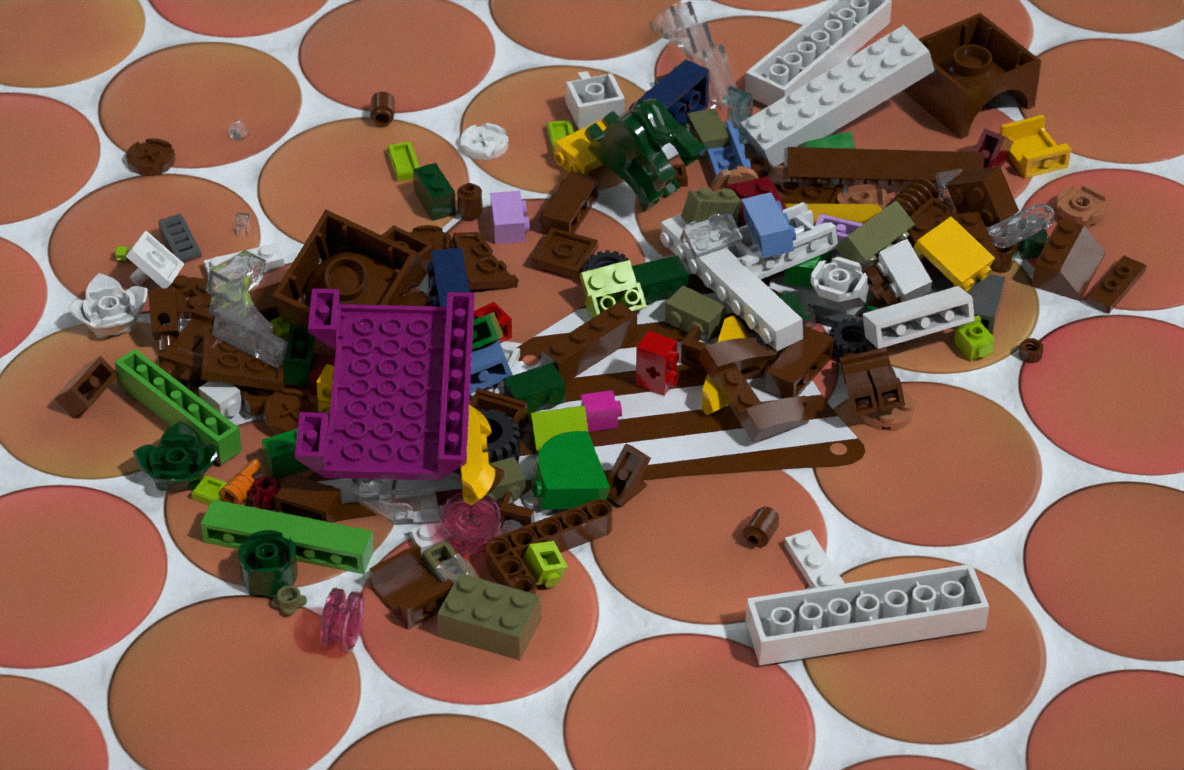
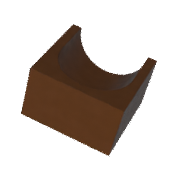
M981 13L918 39L930 51L935 71L902 91L960 139L969 135L972 122L982 107L993 97L1004 91L1026 109L1035 107L1041 60Z
M325 209L274 292L273 298L282 321L290 325L308 327L312 289H339L340 304L394 305L399 295L407 286L414 284L419 287L424 278L416 251Z

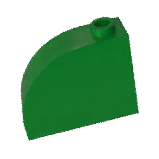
M588 431L561 433L544 443L539 451L532 474L533 497L537 498L540 509H572L593 500L607 499L610 486Z

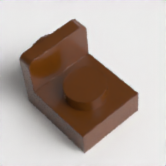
M507 492L504 500L498 502L496 517H499L500 530L510 532L535 522L534 509L513 505V493Z

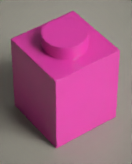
M613 390L581 395V406L585 405L588 432L618 428V417L622 416V407L620 400H615Z

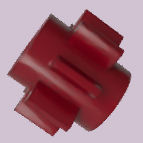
M269 476L255 480V488L249 489L250 499L253 500L254 507H260L269 511L277 508L275 497L282 488L280 480H275Z

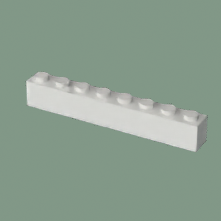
M681 213L661 222L662 233L660 234L662 244L674 252L675 255H678L680 260L689 267L690 271L699 276L706 287L711 288L721 301H725L732 308L733 312L747 323L750 329H754L761 336L766 344L779 351L803 339V319L707 229L690 228L681 218Z

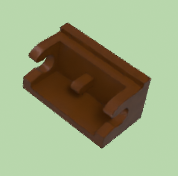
M477 388L475 395L469 405L477 410L484 409V411L494 409L497 413H506V417H512L514 423L518 425L519 435L528 422L527 402Z

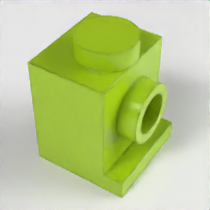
M979 315L974 317L975 321L956 326L954 343L970 362L993 354L995 338L981 323Z
M554 541L530 544L522 558V561L534 577L536 585L545 584L547 588L558 585L568 568Z

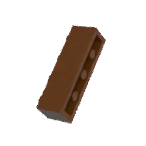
M621 302L614 304L541 350L542 366L553 363L565 383L637 338V314Z

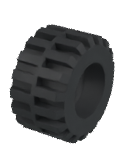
M478 409L487 419L491 428V433L487 437V450L483 451L488 452L489 463L515 457L518 463L520 459L519 427L514 423V419L506 417L504 412L497 413L494 409L489 411Z

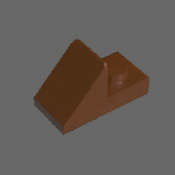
M625 444L607 477L610 486L607 497L617 504L624 506L647 486V483L640 478L651 457L635 447Z

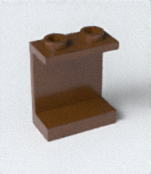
M418 544L402 550L395 556L369 568L371 588L408 630L436 616L454 585L449 578L440 583L424 566L421 559V547Z

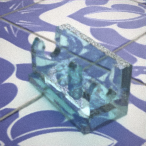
M729 86L727 89L728 96H723L724 103L728 104L727 120H731L733 127L738 129L739 143H742L746 136L741 123L752 117L753 94Z

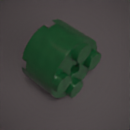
M263 530L250 535V540L245 544L243 542L240 544L238 559L241 580L250 595H277L282 587L293 586L296 582L298 566L295 544L292 539L289 538L288 540L282 536L281 532L275 530Z

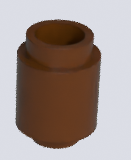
M377 92L371 97L370 117L378 126L389 125L394 119L395 99L388 92Z
M466 183L457 190L458 213L462 219L466 221L477 220L483 211L482 189L473 183Z
M766 506L757 509L743 529V537L747 543L754 547H765L779 526L778 513Z

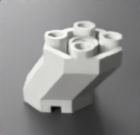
M837 257L833 258L832 263L826 264V260L817 264L811 274L810 282L818 294L821 307L860 317L861 313L867 311L865 305H871L874 300V293L870 289L871 286L867 283L868 276L865 272L864 274L861 272L862 267L858 262Z

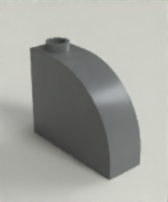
M989 274L982 281L980 279L976 280L973 287L967 293L973 298L974 317L979 315L981 323L993 336L1003 297L1005 277ZM946 276L937 277L932 280L931 291L922 296L953 288L954 284Z

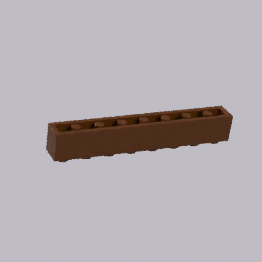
M787 147L784 149V178L790 179V183H805V179H815V184H830V180H839V184L853 185L854 180L864 181V184L878 185L879 181H888V186H903V182H911L916 178H925L930 182L937 183V187H946L962 171L984 168V152Z

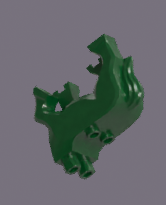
M655 98L636 101L632 109L622 117H619L614 111L610 112L601 121L606 127L604 132L597 123H594L584 133L590 142L588 149L607 169L618 175L630 186L640 199V206L644 212L660 201V197L664 196L667 198L680 189L676 179L677 172L668 161L660 146L668 143L673 145L686 167L699 159L707 148L703 142H698L686 127L679 124L665 106Z

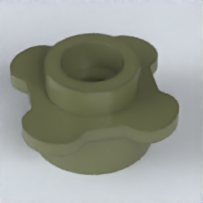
M295 586L282 587L278 591L277 596L272 599V604L283 609L286 615L294 614L298 607L304 606L307 603L306 596L301 595L300 590Z

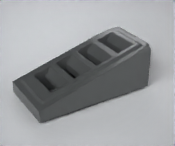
M181 214L158 221L160 236L170 252L184 263L202 257L201 251Z

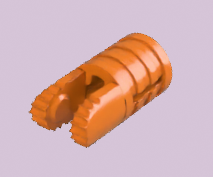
M253 459L230 482L220 489V495L224 502L241 505L250 496L249 489L255 488L254 481L267 476L266 473H261L254 479L251 477L261 466L258 459Z

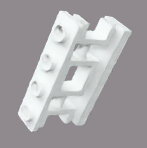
M804 202L783 210V213H786L788 216L789 225L794 226L796 240L793 241L794 251L763 258L747 225L717 237V240L733 255L738 256V259L760 280L834 250L838 244L836 226L831 222L813 226V212L811 210L808 211L807 205Z

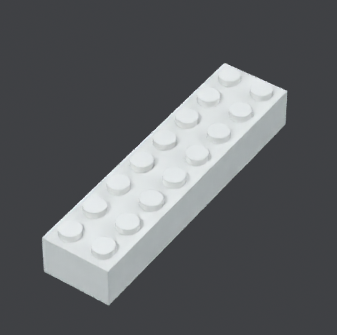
M833 0L746 72L745 95L770 106L845 61L890 23L892 0Z
M903 25L743 121L741 125L747 142L761 158L767 160L770 169H773L784 162L785 148L799 147L798 145L804 142L828 136L934 72L930 51Z
M967 564L747 598L746 624L759 665L986 630L989 605L973 565Z

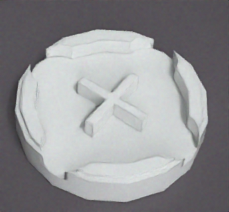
M484 123L479 127L472 125L464 130L461 135V149L464 154L473 159L491 160L500 157L508 149L507 133L498 125Z

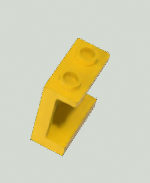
M1044 115L1000 126L999 134L1014 142L1008 158L1025 179L1069 167L1071 148L1067 143L1056 144L1045 130L1046 118Z
M602 120L595 122L604 132L606 127L601 122ZM589 126L555 141V161L569 173L574 171L588 175L590 171L603 165L588 149L590 142L584 133Z
M949 217L918 239L913 248L919 260L926 257L954 284V287L959 286L965 292H968L973 287L976 280L980 279L982 281L991 273L992 269L990 266L995 259L952 217Z

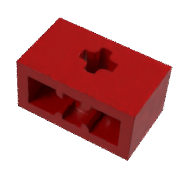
M651 331L646 333L636 347V386L665 396L670 387L676 385L679 378V373L676 372L679 360L676 340Z

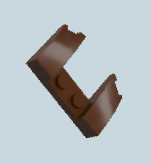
M737 338L704 346L699 360L752 442L808 424L809 417L804 414V407L807 405L806 396L783 398L762 404L740 371L775 359L778 354L774 350H767L756 342V338Z

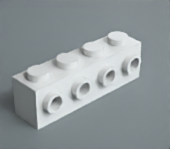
M959 286L863 313L865 338L878 349L975 321L973 298Z

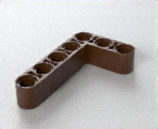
M603 499L593 500L491 538L485 547L487 570L497 584L537 595L536 581L522 561L528 546L535 543L554 541L561 553L610 534L613 518L611 503Z

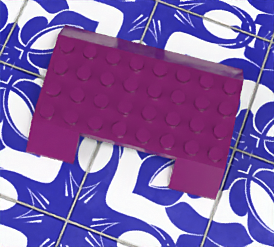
M312 289L308 333L336 350L329 425L328 413L299 412L295 459L324 478L439 481L467 463L475 293L448 292L447 307L340 304L339 289Z

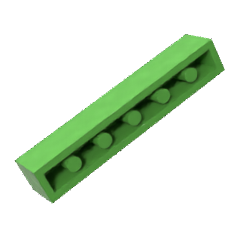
M137 349L132 350L114 362L116 372L119 374L117 381L120 387L169 425L173 426L178 421L188 425L198 435L201 446L205 444L214 445L218 449L216 461L222 465L242 451L238 426Z
M212 500L201 521L204 543L238 549L242 542L245 544L250 540V535L263 530H275L281 532L282 536L288 540L289 538L293 540L297 561L359 574L365 573L374 552L373 531L230 502Z

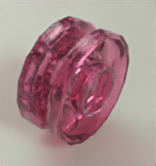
M463 492L452 496L442 508L441 528L444 540L447 539L453 549L461 553L476 554L486 551L485 547L488 540L500 535L501 513L498 504L487 494L472 506L463 501Z
M333 588L325 602L320 624V643L323 648L332 649L338 641L339 649L342 652H351L354 649L359 638L364 615V596L362 592L352 591L346 599L344 589Z

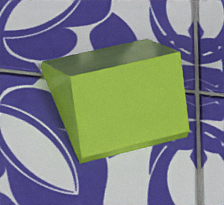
M585 405L527 413L528 424L537 455H539V451L544 443L553 436L571 431H588Z

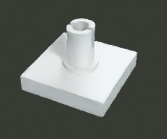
M146 230L126 255L138 267L130 276L131 280L138 286H142L150 277L163 289L168 288L184 265L181 260Z

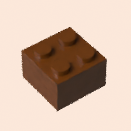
M1001 167L964 170L946 185L957 212H979L986 227L1002 226L1019 211Z

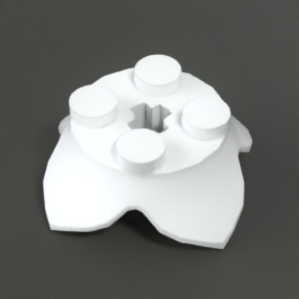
M98 273L87 286L86 299L84 301L78 299L72 302L69 310L79 321L86 324L97 338H106L109 335L131 332L135 329L137 316L146 303L148 290L145 287L133 286L125 291L117 280Z

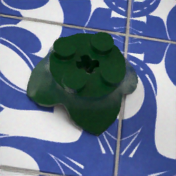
M178 421L164 432L157 447L147 444L135 449L133 453L138 466L154 480L158 490L178 491L186 489L192 491L204 478L206 471L213 465L218 455V449L212 444L201 446L196 432L185 423Z

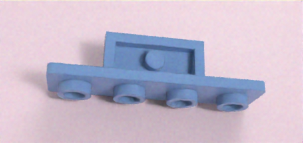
M731 120L726 121V129L731 136L730 146L707 149V158L714 177L724 169L728 168L729 171L737 169L736 166H744L751 169L749 158L745 159L744 144L739 143V131L733 127Z

